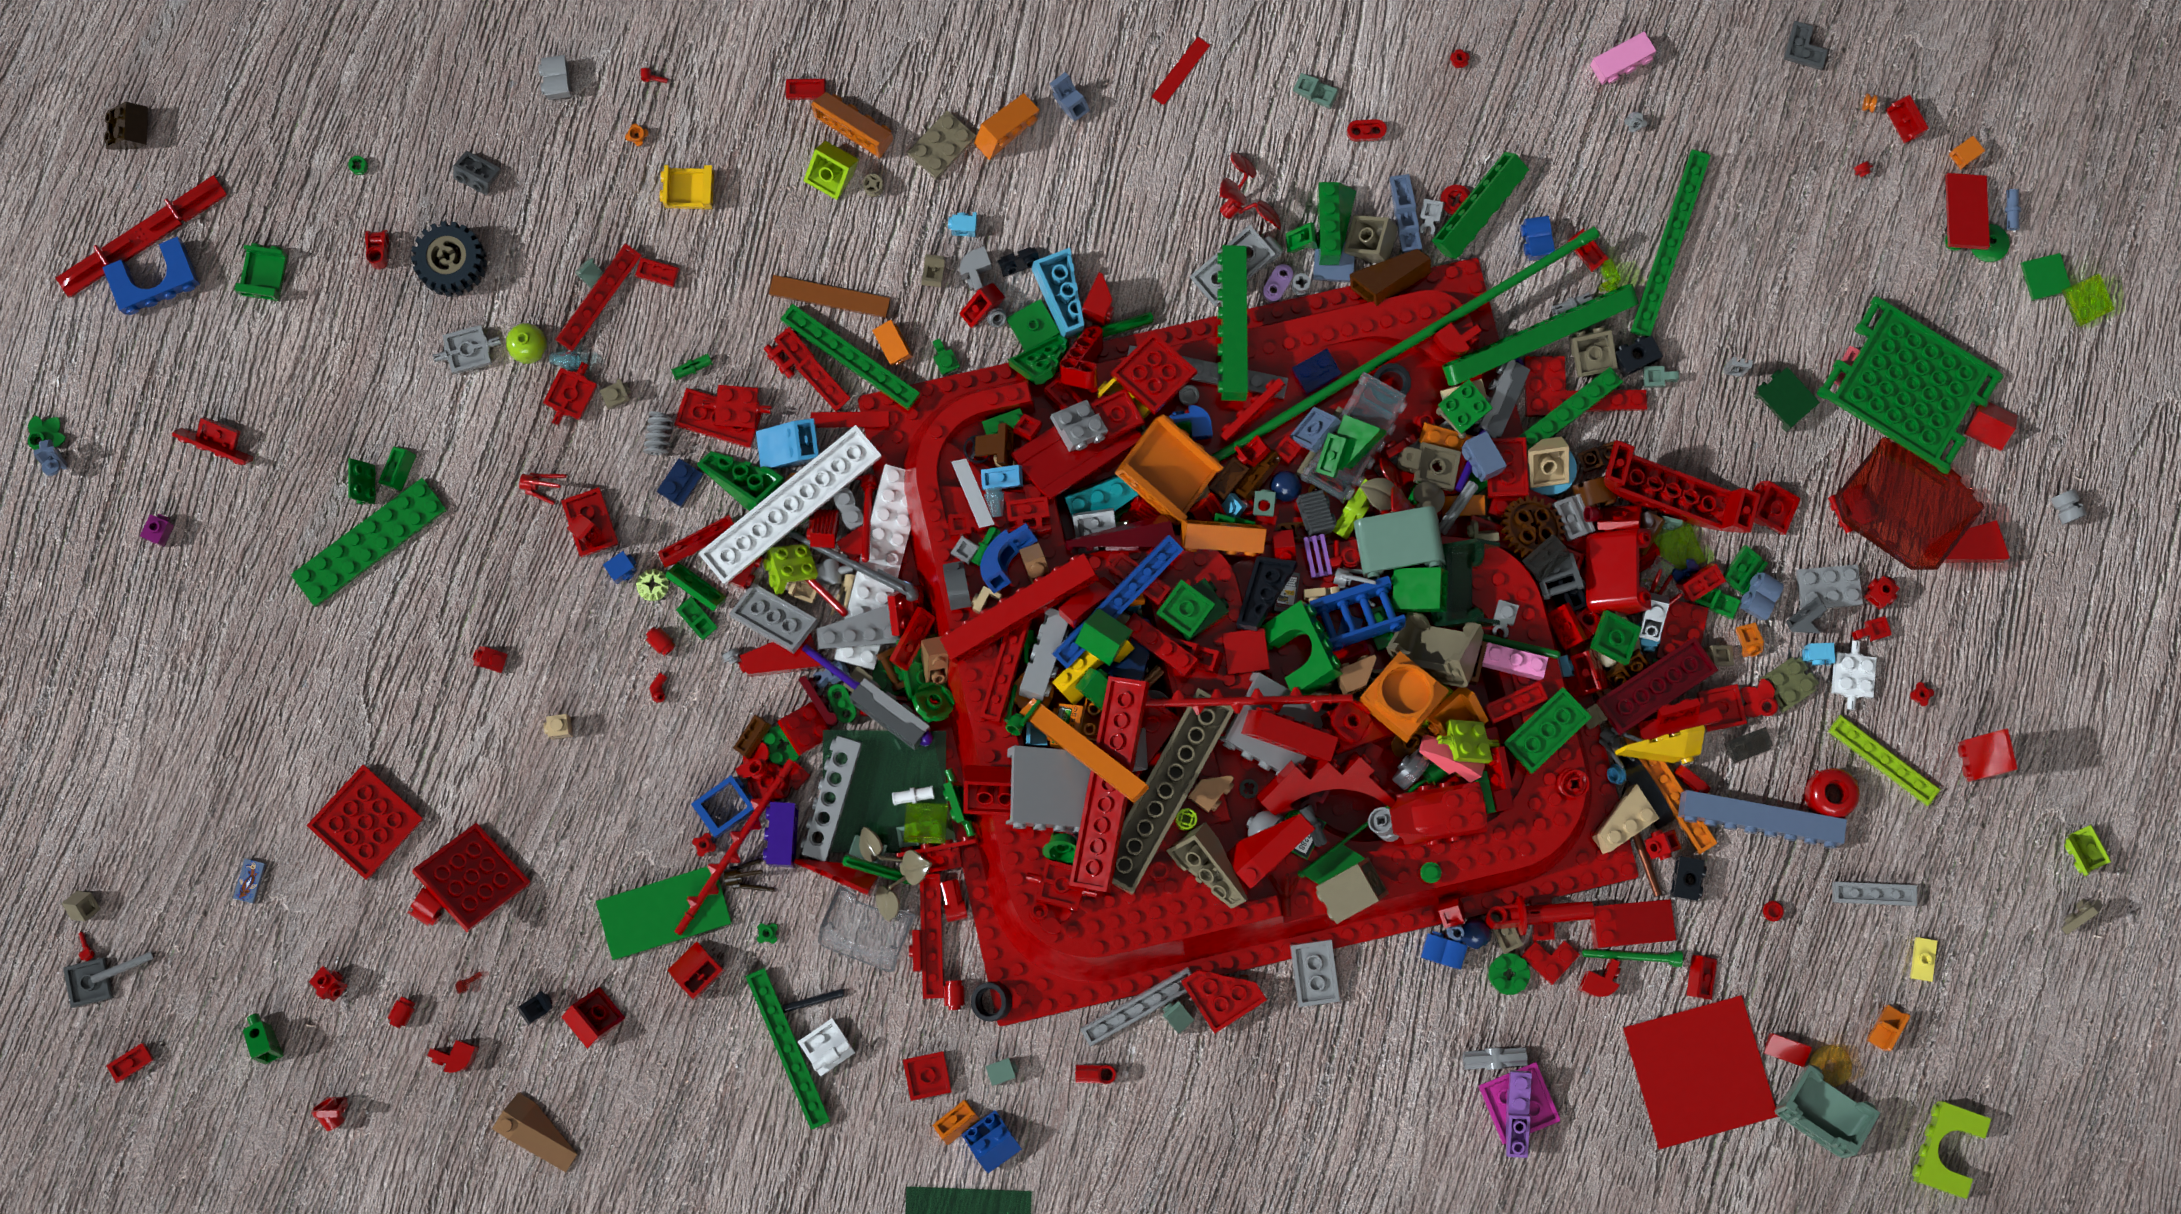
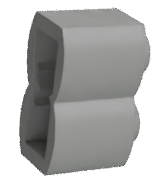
M566 56L541 58V64L538 65L540 76H543V83L540 84L542 95H545L548 100L572 97L569 66Z
M847 487L833 496L836 507L842 514L843 522L849 532L863 525V515L857 507L852 492Z

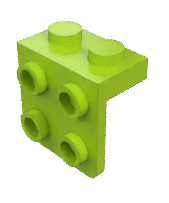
M805 544L772 547L768 550L767 556L763 561L764 569L769 574V584L773 587L775 595L784 593L787 582L816 579L818 576L809 546Z
M2092 824L2070 833L2066 837L2064 846L2069 855L2073 854L2076 859L2074 865L2079 873L2083 872L2084 876L2089 875L2092 870L2111 862Z

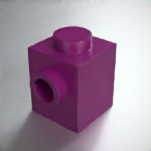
M150 514L140 537L165 547L175 525L168 522L170 518L158 514L156 517Z

